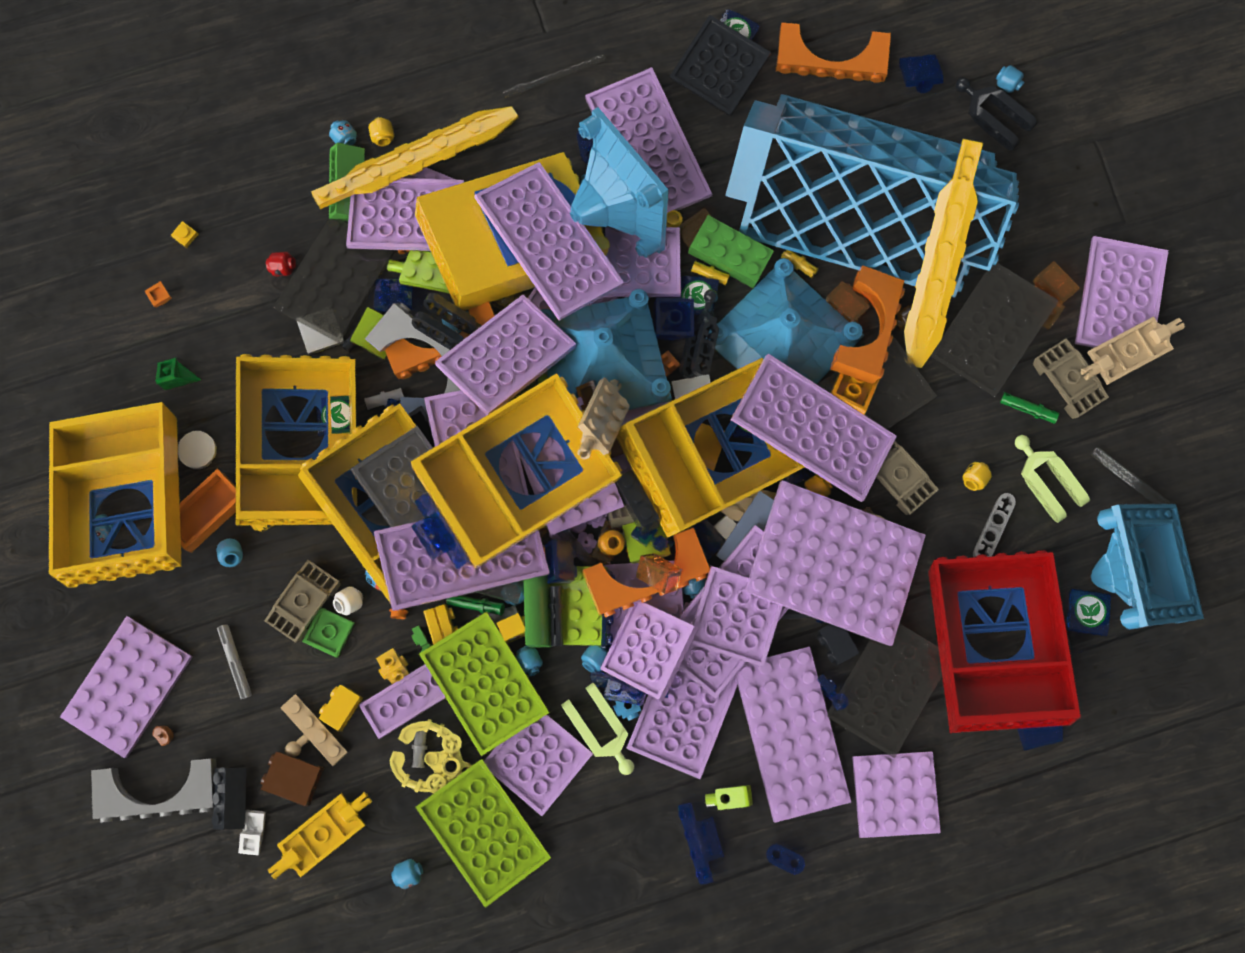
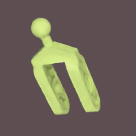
M1020 435L1015 439V446L1023 450L1028 456L1021 475L1051 518L1059 523L1067 517L1066 512L1034 469L1046 462L1078 506L1082 507L1090 501V498L1063 460L1054 451L1034 452L1029 446V438L1025 435Z
M591 683L586 687V690L618 737L601 748L571 701L568 699L561 706L595 757L615 756L619 762L620 772L624 775H629L634 771V763L626 759L621 752L628 733L594 683Z

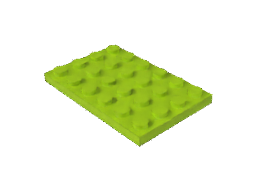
M488 612L483 613L419 653L481 756L549 713Z
M482 759L416 806L420 815L484 907H487L551 859Z

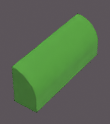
M336 143L330 148L329 183L345 177L356 165L364 162L365 148ZM351 196L329 205V219L349 220Z
M550 572L548 575L524 580L525 645L531 648L552 647L551 609H549L548 605L550 604Z

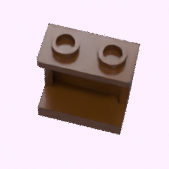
M276 751L270 757L268 773H265L262 777L261 790L303 806H310L324 768Z

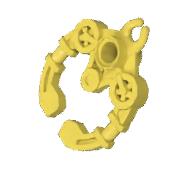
M430 719L406 726L401 730L398 738L405 744H409L414 739L416 732L423 730L427 732L428 729L437 732V737L441 736L443 738L441 745L444 750L440 752L430 751L424 756L426 764L434 771L433 774L428 776L426 781H422L420 778L418 782L409 779L410 775L405 774L402 770L405 762L402 752L393 751L390 758L391 769L396 778L402 783V787H410L415 789V792L435 793L459 776L463 768H470L472 766L462 759L460 752L462 741L460 737L453 734L443 724H436L431 722L432 720ZM451 760L455 761L456 769L451 772L447 771L445 768L446 763Z

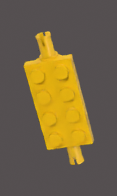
M363 792L352 803L348 802L343 794L338 795L278 843L277 846L282 852V859L271 868H268V872L273 873L271 876L277 879L289 868H293L300 877L304 876L366 825L359 817L358 812L372 803V800L367 798V793Z

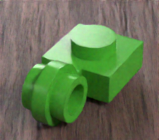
M418 625L413 628L414 634L411 636L415 644H420L423 648L421 652L431 647L422 627Z

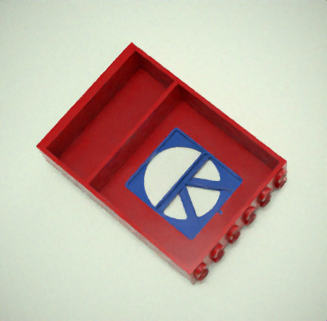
M1045 550L1036 551L1034 554L1017 552L1015 555L999 553L987 557L986 554L975 556V558L958 556L956 559L940 557L934 560L928 574L950 733L1067 726L1077 721L1081 716L1053 552L1047 553ZM990 596L1005 599L995 623L977 602L979 599ZM1012 605L1019 610L1024 621L1005 622ZM969 608H973L984 624L965 625V617ZM1026 630L1025 641L1020 651L1013 657L1002 660H991L981 656L972 648L966 637V634Z

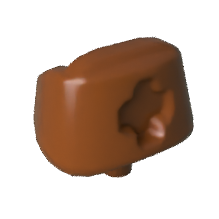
M165 725L156 726L152 733L161 746L169 744L174 738L171 729Z

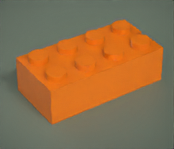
M216 469L180 502L181 546L184 550L191 553L236 512V486L219 469Z

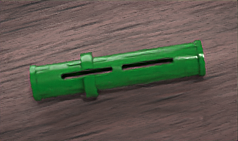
M1004 392L1000 404L1033 415L1036 419L1041 418L1053 424L1058 419L1059 412L1047 409L1042 404L1037 405Z
M459 595L446 599L448 606L476 610L482 614L488 612L502 616L505 610L504 603L492 602L486 598L481 600Z

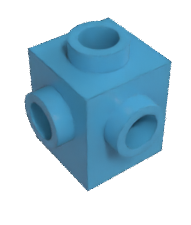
M628 690L618 694V699L615 700L616 705L613 706L617 716L622 715L623 719L627 718L628 721L638 717V712L641 711L640 706L643 705L639 695L634 696L633 692L628 693ZM625 702H631L632 707L626 709L624 707Z

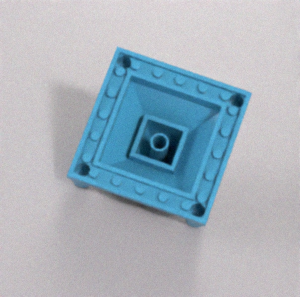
M597 107L592 110L591 116L579 123L580 127L578 130L580 135L589 140L593 138V147L591 148L587 171L581 176V185L572 202L570 216L574 222H579L582 225L609 226L630 235L638 236L640 240L636 242L635 250L639 256L647 258L655 252L660 253L665 250L668 188L600 108Z
M783 258L779 259L775 263L774 269L717 323L719 332L715 350L737 370L758 359L763 358L764 360L765 356L770 354L817 384L831 370L834 354L839 346L854 347L864 337L860 324L847 321L793 271V264L790 260Z
M636 289L631 292L629 297L585 306L561 320H558L551 310H541L576 343L574 350L547 370L548 378L557 373L559 377L565 379L568 384L567 390L570 394L573 393L576 398H579L575 387L595 380L596 384H598L601 379L606 378L609 382L616 379L619 381L618 384L621 383V389L618 393L630 405L628 410L672 401L670 384L665 375L648 306V295L644 290Z
M1119 504L1112 506V508L1101 510L1097 517L1099 525L1105 530L1114 528L1115 532L1112 533L1107 553L1101 557L1093 568L1091 579L1097 587L1116 593L1129 606L1133 607L1123 610L1121 615L1122 625L1131 630L1146 626L1169 623L1178 624L1204 619L1176 504Z

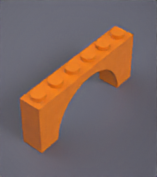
M781 23L776 71L783 74L798 73L802 76L809 74L817 75L818 77H835L836 79L849 78L855 81L885 82L888 71L891 33L872 31L870 42L861 54L847 61L832 62L821 59L808 50L800 35V24Z
M863 265L856 274L852 290L862 294L874 306L880 322L879 335L874 342L866 346L847 347L840 345L834 354L831 370L870 384H874L877 379L882 378L884 373L882 366L889 354L886 351L887 346H890L893 339L891 331L894 330L897 323L895 315H897L901 308L899 300L902 299L905 288H903L904 280Z
M490 302L469 309V314L480 325H484L495 316ZM463 331L460 333L464 338L470 335ZM405 339L394 342L385 350L393 372L398 379H407L415 372L426 371L430 368L429 366L436 364L435 361L442 357L435 348L418 347Z
M694 527L673 536L676 549L674 564L668 575L661 582L653 586L632 588L622 585L607 573L602 563L584 569L582 573L598 615L604 614L605 617L615 614V609L620 607L626 610L633 607V602L638 600L644 603L653 599L652 595L656 593L662 596L671 592L670 588L674 586L680 589L689 585L688 581L696 579V582L707 578L706 574L709 573L710 568Z

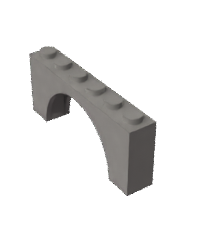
M394 303L365 338L380 352L385 351L391 344L404 338L423 340L432 345L441 356L450 351L413 327L411 322L414 316L409 313L410 309L403 303L400 305ZM448 378L445 393L461 390Z
M216 759L191 760L189 776L182 789L168 801L156 805L142 803L130 796L120 781L118 768L91 770L93 819H100L101 823L111 822L113 817H120V821L131 820L133 815H140V819L151 818L152 813H160L161 817L171 816L172 811H180V815L191 814L192 809H200V813L211 812L212 807H214L213 795L215 784L213 776L215 774Z

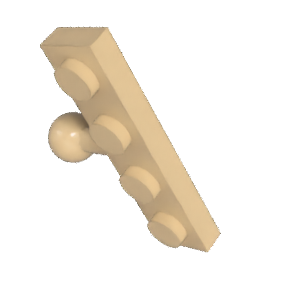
M296 694L280 707L304 734L296 742L291 741L286 745L285 752L291 757L298 756L301 752V747L309 740L332 766L348 753Z

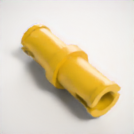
M786 250L781 256L782 259L790 260L794 269L801 270L810 278H813L819 269L806 261L804 256L800 257L793 251Z
M697 261L694 262L691 272L706 277V280L711 279L726 285L730 275L714 269V266L709 267Z

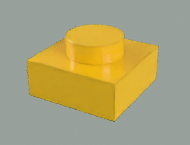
M183 221L171 234L172 238L186 248L198 236V233Z

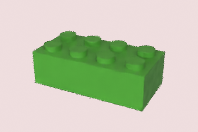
M708 215L692 242L688 253L754 288L774 250Z

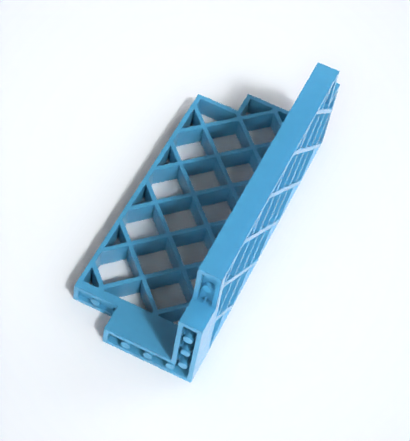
M781 94L777 106L754 101L743 127L725 196L747 202L739 232L755 241L859 270L863 265L902 279L905 284L915 286L921 269L913 273L901 271L894 258L916 248L924 260L926 253L924 244L927 242L931 230L918 235L908 216L929 206H932L933 210H935L939 192L953 178L961 144ZM776 138L787 159L769 169H765L772 142ZM981 150L973 180L978 203L974 218L971 221L978 219L988 238L965 248L964 256L961 258L962 264L955 280L954 294L951 296L954 298L957 292H961L964 285L962 278L964 275L967 276L970 266L990 271L992 265H996L999 257L997 251L999 248H1003L1005 242L1004 233L1010 230L1012 220H1010L1012 213L1016 214L1019 206V195H1017L1019 181L1017 180V173L996 168L995 153ZM822 151L833 172L812 182L800 162ZM868 164L879 185L857 195L846 175ZM792 166L804 187L783 197L772 176ZM912 178H916L926 197L903 208L892 188ZM838 179L849 200L828 210L817 190ZM761 181H763L775 202L757 211H753ZM885 192L895 212L873 223L862 203ZM809 194L820 214L799 224L788 205ZM1006 205V213L998 233L995 234L985 215ZM855 207L866 227L844 237L833 218ZM780 209L791 229L779 235L768 233L760 219ZM901 221L911 239L892 249H888L879 230ZM825 222L836 241L823 248L813 246L805 232ZM871 235L881 254L867 261L856 258L849 245ZM797 237L799 241L792 240V238ZM992 247L988 259L976 256V254ZM841 249L844 254L838 253L836 251ZM886 262L889 267L884 266V265H881V264H883V263Z

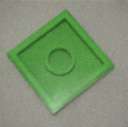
M321 607L302 642L339 658L355 623Z

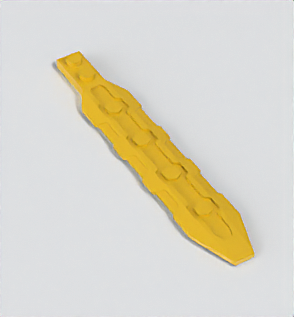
M512 106L478 111L448 127L437 129L428 133L423 138L409 144L405 143L387 154L371 158L356 165L345 177L311 191L312 196L319 208L322 209L354 194L373 193L389 186V183L407 175L418 173L427 166L454 157L465 149L474 145L478 146L496 138L518 118V115Z
M962 139L953 178L938 194L934 210L935 217L925 246L926 253L921 272L917 277L916 292L904 329L907 363L909 366L922 368L943 336L947 321L946 314L951 296L954 294L955 280L960 261L964 256L969 226L974 218L978 203L973 180L983 146L982 142Z

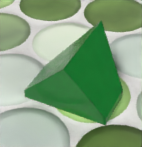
M176 358L159 362L157 365L155 381L164 390L201 381L200 378L178 362Z

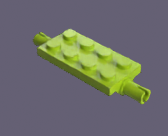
M410 250L405 262L389 260L387 269L390 272L401 273L399 278L400 284L449 293L431 252Z

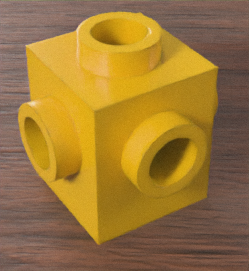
M394 648L376 658L381 667L379 673L384 680L388 679L392 684L402 680L409 674L406 668L408 666L406 659L403 655L399 656Z

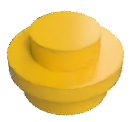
M672 210L667 213V227H679L682 224V215L678 211Z

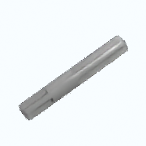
M221 625L217 628L239 696L241 699L249 698L252 694L229 626Z

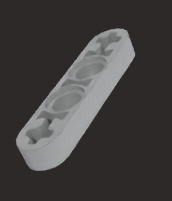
M1004 493L996 500L974 548V558L980 555L978 551L983 550L985 545L992 546L991 548L987 547L985 550L987 557L993 555L1015 507L1016 501L1013 495ZM1008 498L1010 505H1007L1004 511H1001L1000 509L1004 505V502L1001 500ZM995 514L1003 517L1002 524L994 523L993 516ZM991 531L995 534L993 542L986 539V532Z

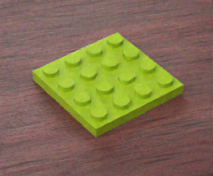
M548 566L550 586H562L564 645L605 646L606 617L604 614L598 615L582 573L584 569L591 566H559L554 569Z

